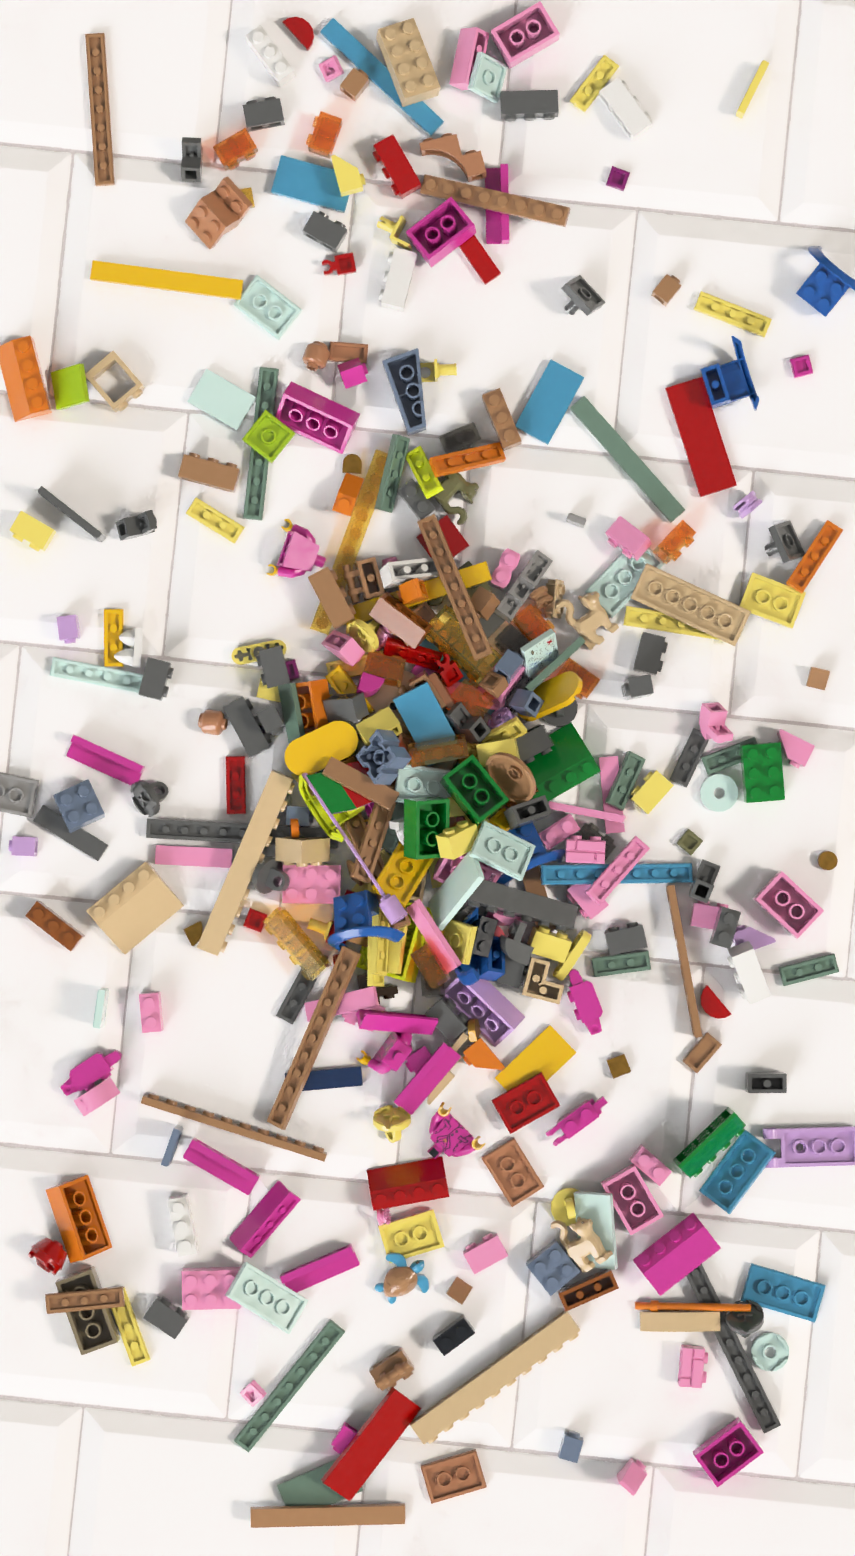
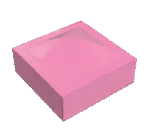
M333 55L318 64L326 82H330L344 74L337 56Z
M252 1380L240 1392V1395L252 1407L267 1394L255 1380Z

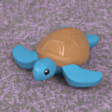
M394 1252L386 1255V1260L393 1262L397 1267L390 1269L385 1276L384 1283L376 1284L374 1289L378 1292L384 1291L390 1304L395 1303L396 1297L411 1292L417 1284L421 1288L422 1293L428 1291L429 1281L424 1274H417L423 1270L424 1260H416L408 1267L402 1254Z

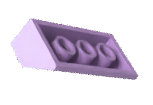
M456 977L440 993L442 997L445 995L447 998H451L456 1004V1009L460 1013L463 1012L468 1019H478L481 1034L494 1047L513 1032L525 1018L488 980L479 979L473 985L466 986Z

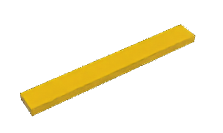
M95 260L92 261L90 280L235 300H241L244 283L243 280Z
M487 561L459 570L466 589L492 580ZM440 576L424 581L429 599L405 606L409 608L447 595ZM397 591L389 593L398 601H400L398 598ZM381 596L353 605L356 614H354L355 619L364 622L373 620L369 613Z

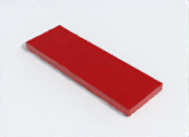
M695 378L665 388L700 498L737 486L703 378Z
M392 1387L321 1481L345 1499L351 1501L422 1408Z

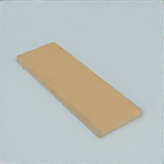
M646 563L630 597L732 646L736 645L751 611L648 563Z

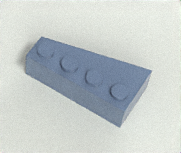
M416 348L382 361L408 436L426 430L419 349Z

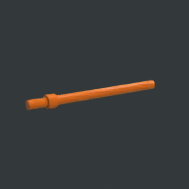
M650 1300V1302H635V1309L650 1310L651 1312H658L659 1310L751 1312V1304L680 1303Z

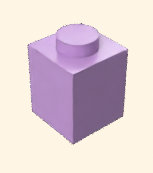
M77 615L56 617L60 641H64L65 644L76 643V639H81Z
M12 836V840H9V851H12L11 855L37 857L38 837Z

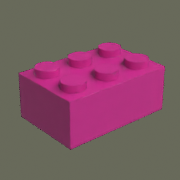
M452 197L448 198L406 231L408 240L431 268L477 233L474 223Z
M739 1417L692 1451L694 1457L717 1488L764 1453Z

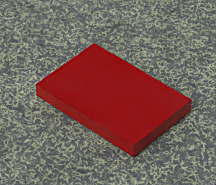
M542 1072L491 1100L510 1134L560 1106Z

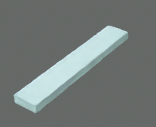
M53 657L49 675L139 693L143 674L57 657Z

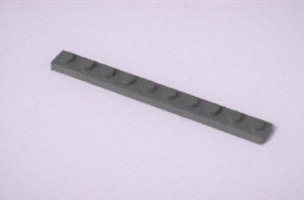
M147 818L146 838L241 843L249 824ZM278 825L276 830L272 829L270 836L273 838L270 845H275V838L291 837L290 826ZM299 826V838H330L321 827ZM330 838V848H338V841Z
M702 1264L686 1276L699 1303H721ZM720 1311L721 1331L713 1332L765 1434L781 1426V1423L737 1334L727 1326L726 1312Z

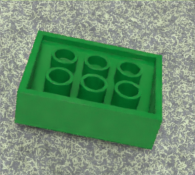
M572 722L549 734L554 743V746L551 747V752L543 756L539 753L534 756V761L526 764L531 770L536 783V792L530 800L545 795L547 801H550L601 772Z
M727 1107L673 1161L690 1179L693 1176L696 1178L703 1171L702 1167L706 1163L711 1164L717 1158L716 1154L720 1150L724 1151L730 1146V1140L734 1136L737 1138L745 1131L744 1127L746 1124L733 1110Z

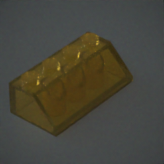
M447 605L429 623L433 627L425 639L433 643L439 652L448 654L450 660L455 661L458 668L464 671L467 677L477 684L484 679L502 658V655L491 646L492 654L475 661L456 614Z
M277 907L263 921L266 925L264 927L271 936L274 934L278 939L277 944L282 950H287L290 954L289 959L293 964H298L301 967V973L307 980H316L333 966L285 907Z

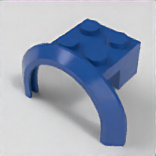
M809 246V253L819 264L796 294L826 317L849 287L855 290V279L831 262L822 252V247Z
M731 336L737 360L722 365L717 363L700 369L712 409L749 397L754 411H757L760 399L757 396L749 373L742 343L736 337Z
M533 822L507 831L536 846L526 871L551 861L561 863L565 857V849L546 852ZM503 873L496 883L509 886V882L514 878Z
M364 890L333 898L335 933L329 936L327 941L328 945L340 951L342 946H347L342 942L352 938L381 937L396 943L405 935L404 932L395 928L372 926V916L379 915V901L374 893Z
M478 908L471 911L462 922L471 925L478 919ZM493 937L488 958L472 954L469 965L461 964L454 969L459 981L463 985H473L479 979L494 982L505 974V954L500 947V937Z

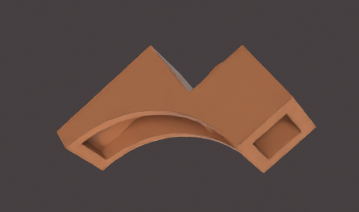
M446 133L441 138H427L419 143L421 156L437 155L453 161L464 172L468 182L486 178V168L481 150H470L465 155H462L457 134Z

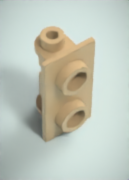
M548 579L546 587L548 594L552 595L554 600L544 607L543 614H545V618L561 619L564 607L556 609V604L563 600L565 594L564 581Z

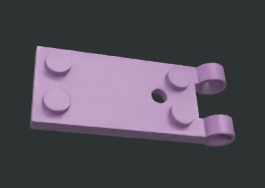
M855 1126L763 1128V1139H780V1157H773L765 1168L855 1165ZM799 1143L803 1145L801 1151L796 1149V1145Z

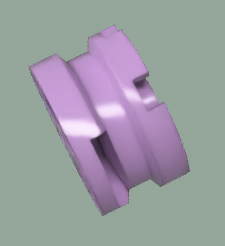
M751 491L732 508L740 513L739 516L743 519L763 502L760 498L756 497L754 491Z
M501 707L490 715L492 718L488 720L487 724L492 730L516 716L507 707Z

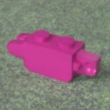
M571 969L568 974L571 986L568 987L570 991L566 993L570 1003L574 1002L577 1008L573 1010L576 1019L585 1023L591 1035L600 1033L602 1028L599 1017H601L603 1010L593 984L588 980L583 981L579 971Z
M115 1050L106 1056L104 1053L97 1052L70 1070V1078L60 1088L66 1096L77 1091L81 1092L84 1089L88 1092L96 1086L94 1082L98 1079L104 1081L112 1075L110 1073L114 1069L112 1065L120 1061L122 1057L121 1052Z
M604 1096L596 1101L593 1098L585 1100L560 1118L557 1124L545 1134L551 1136L561 1128L564 1134L553 1141V1145L557 1146L599 1118V1115L602 1113L601 1108L608 1102Z

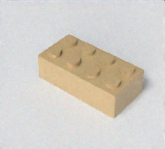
M414 18L378 29L376 39L402 107L438 96L441 87Z

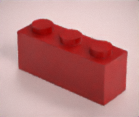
M393 134L373 145L374 152H372V155L377 163L381 162L383 166L381 169L386 179L390 178L392 182L391 188L396 196L399 194L400 198L403 199L421 189V182Z

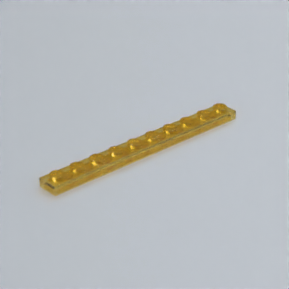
M378 449L375 450L332 567L338 577V580H336L338 587L343 586L344 590L346 589L347 581L343 577V566L350 564L351 570H353L375 510L388 453ZM320 602L310 629L329 635L332 623Z

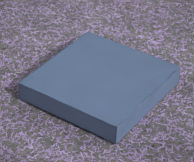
M176 1125L173 1128L161 1162L162 1166L167 1167L172 1163L184 1129L183 1126Z

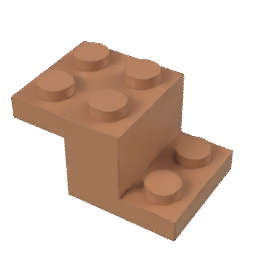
M227 176L222 179L213 192L198 201L185 220V223L209 249H212L223 235L239 225L253 204Z

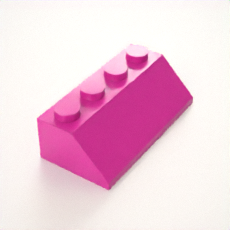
M291 381L283 393L275 417L292 431L343 454L356 427L360 413Z
M691 1213L635 1257L633 1261L661 1296L720 1250L721 1247L697 1216Z

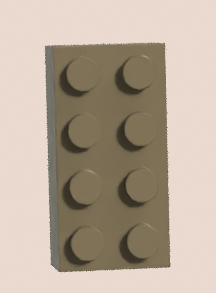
M94 1266L62 1277L55 1282L58 1292L102 1288ZM110 1308L66 1312L81 1356L118 1343L120 1340Z

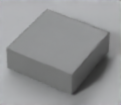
M568 513L566 522L584 528L586 518Z

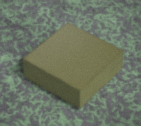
M688 829L676 844L691 856L703 840Z

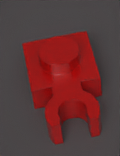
M353 252L334 256V262L330 260L322 261V266H330L328 271H323L325 276L331 275L333 271H337L338 276L357 273Z
M442 652L443 660L440 662L435 657L434 663L441 667L437 672L444 685L449 688L464 676L456 662L450 661L449 655Z

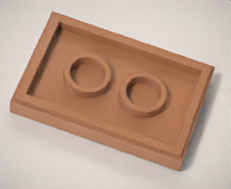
M515 1138L510 1139L481 1157L511 1207L544 1188L543 1183Z
M476 1449L420 1466L431 1504L487 1488Z

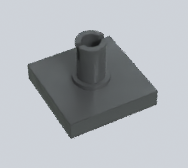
M581 275L565 283L561 288L571 298V301L564 307L566 311L571 309L568 312L570 315H574L580 308L586 316H589L606 303Z
M790 520L768 528L774 541L764 547L765 551L772 548V550L766 552L768 556L779 552L783 563H787L805 555Z

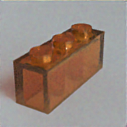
M465 734L408 744L409 755L412 758L410 760L412 768L469 757Z

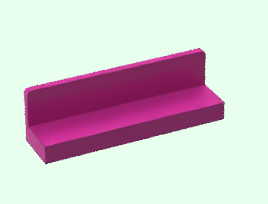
M500 164V168H486L485 188L509 193L508 164ZM485 209L486 244H509V214Z
M74 734L70 741L72 744L67 752V757L129 785L140 779L145 766Z
M358 1009L356 1013L359 1029L432 1035L438 1023V1018H431L422 1014Z
M443 1042L394 1099V1103L412 1115L461 1056Z
M195 1137L183 1155L184 1159L247 1195L251 1193L260 1177L259 1174Z
M278 1180L229 1239L240 1252L252 1258L301 1199Z
M349 1244L282 1273L280 1279L286 1287L297 1293L359 1266L360 1263L352 1244Z

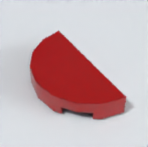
M290 17L282 21L283 25L309 51L314 40L313 28L310 23L300 17Z
M706 985L700 997V1003L704 1012L717 1019L732 1015L710 987Z

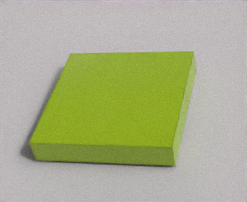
M79 363L50 372L56 410H63L90 402L84 364Z
M265 409L242 438V441L270 463H273L296 433Z

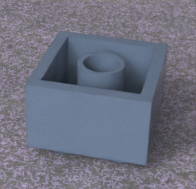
M89 779L53 795L69 833L105 818V813Z
M556 1239L526 1262L528 1269L550 1296L581 1272L580 1268L568 1256Z

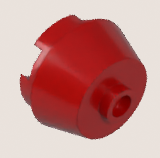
M45 1237L31 1246L32 1249L28 1256L30 1258L34 1256L39 1267L48 1273L52 1271L54 1276L58 1271L62 1270L67 1253L62 1249V1244L57 1240Z

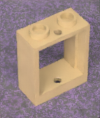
M114 350L85 374L88 381L115 412L118 410L121 412L127 408L128 402L133 398L137 399L143 394L142 390L145 388ZM117 362L136 385L114 403L95 380Z

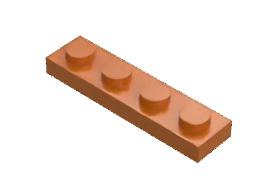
M500 442L434 456L429 459V463L436 478L502 463L506 460Z
M827 520L786 584L802 594L838 540L843 529Z

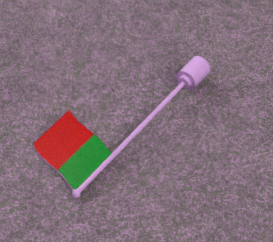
M359 761L347 764L369 776L367 774L369 768L362 767ZM303 773L302 777L381 894L382 898L380 899L379 907L391 925L399 922L408 915L396 895H385L332 815L352 811L373 802L322 775V773L311 775Z

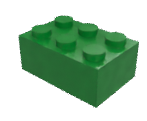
M781 742L740 745L744 802L755 803L785 800Z
M473 754L442 777L440 781L470 821L477 824V826L509 801L508 797Z
M438 796L404 799V857L415 860L440 858L436 835L449 828L450 799Z

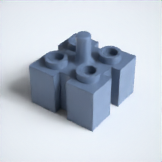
M377 729L369 739L371 744L369 746L364 745L356 755V758L362 767L369 768L367 774L374 784L391 785L399 775L398 769H404L412 758L404 747H399L400 740L393 731Z

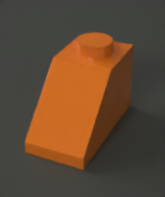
M346 472L338 491L333 511L347 516L353 514L364 478Z
M414 578L399 585L400 591H397L400 602H403L404 605L429 599L424 580Z
M481 1037L462 1051L464 1054L462 1058L469 1066L473 1064L476 1068L498 1070L505 1068Z

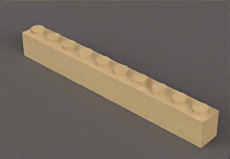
M272 769L197 948L216 956L220 952L224 953L228 944L225 939L227 935H232L235 925L232 924L235 917L239 918L243 907L240 904L242 899L246 900L249 895L250 889H247V887L252 882L253 872L257 864H262L265 854L262 852L265 846L269 848L273 838L270 836L272 829L276 830L280 819L277 817L279 812H284L288 802L285 801L287 793L292 794L295 784L292 783L294 778Z
M562 1311L412 1420L410 1423L411 1428L423 1444L427 1442L431 1444L443 1430L447 1432L452 1429L454 1422L467 1418L472 1409L475 1408L477 1410L481 1408L487 1398L496 1397L501 1392L500 1389L505 1385L507 1387L511 1386L517 1381L516 1377L521 1374L523 1376L532 1370L534 1364L544 1362L548 1358L547 1355L552 1351L554 1353L558 1352L563 1348V1343L567 1340L571 1342L579 1336L578 1332L581 1331L568 1311Z

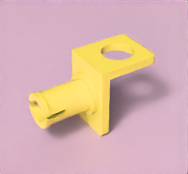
M401 215L398 222L395 223L381 216V222L378 221L377 227L391 233L389 238L393 244L412 251L413 248L409 243L398 239L406 224L405 217Z
M434 359L432 363H420V369L427 367L431 372L429 377H421L422 382H438L440 376H457L456 363L439 364L437 359Z
M310 918L307 929L323 934L324 939L327 940L333 921L330 920L325 923Z

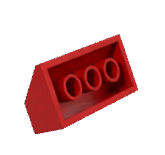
M442 1156L436 1159L430 1158L367 1170L373 1211L449 1197Z

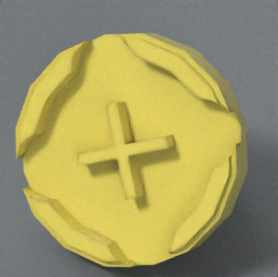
M353 619L346 626V634H349L365 651L364 654L367 652L372 654L379 648L376 632L382 624H378L374 620L367 624L362 620Z
M393 1105L380 1107L374 1112L373 1125L377 1129L384 1131L391 1143L399 1141L401 1139V1130L407 1128L411 1123V1115L401 1106H398V1108H393Z
M575 1188L559 1190L551 1201V1212L554 1219L564 1222L566 1226L576 1223L574 1193L579 1190Z

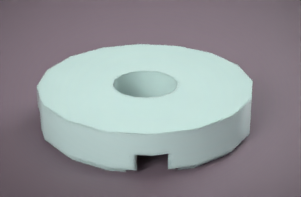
M714 774L706 778L701 785L700 799L709 810L724 812L732 808L737 801L738 787L729 776ZM718 787L724 790V796L720 799L714 796V790Z
M773 1332L763 1333L753 1341L751 1357L760 1369L777 1371L788 1362L789 1346L786 1340L779 1334ZM768 1347L775 1348L774 1356H766L765 1350Z

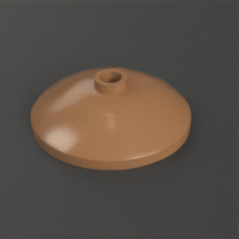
M503 752L495 753L489 757L485 770L510 801L523 803L529 801L536 792L534 776L521 759Z

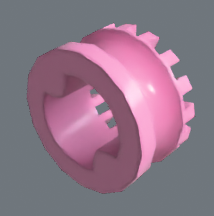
M389 1208L377 1210L379 1225L391 1223Z

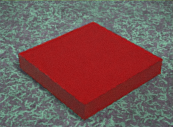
M448 515L438 521L453 558L469 547V544ZM421 533L416 538L431 558V554Z

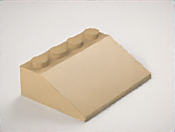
M144 862L86 910V912L124 954H127L184 905L149 862Z

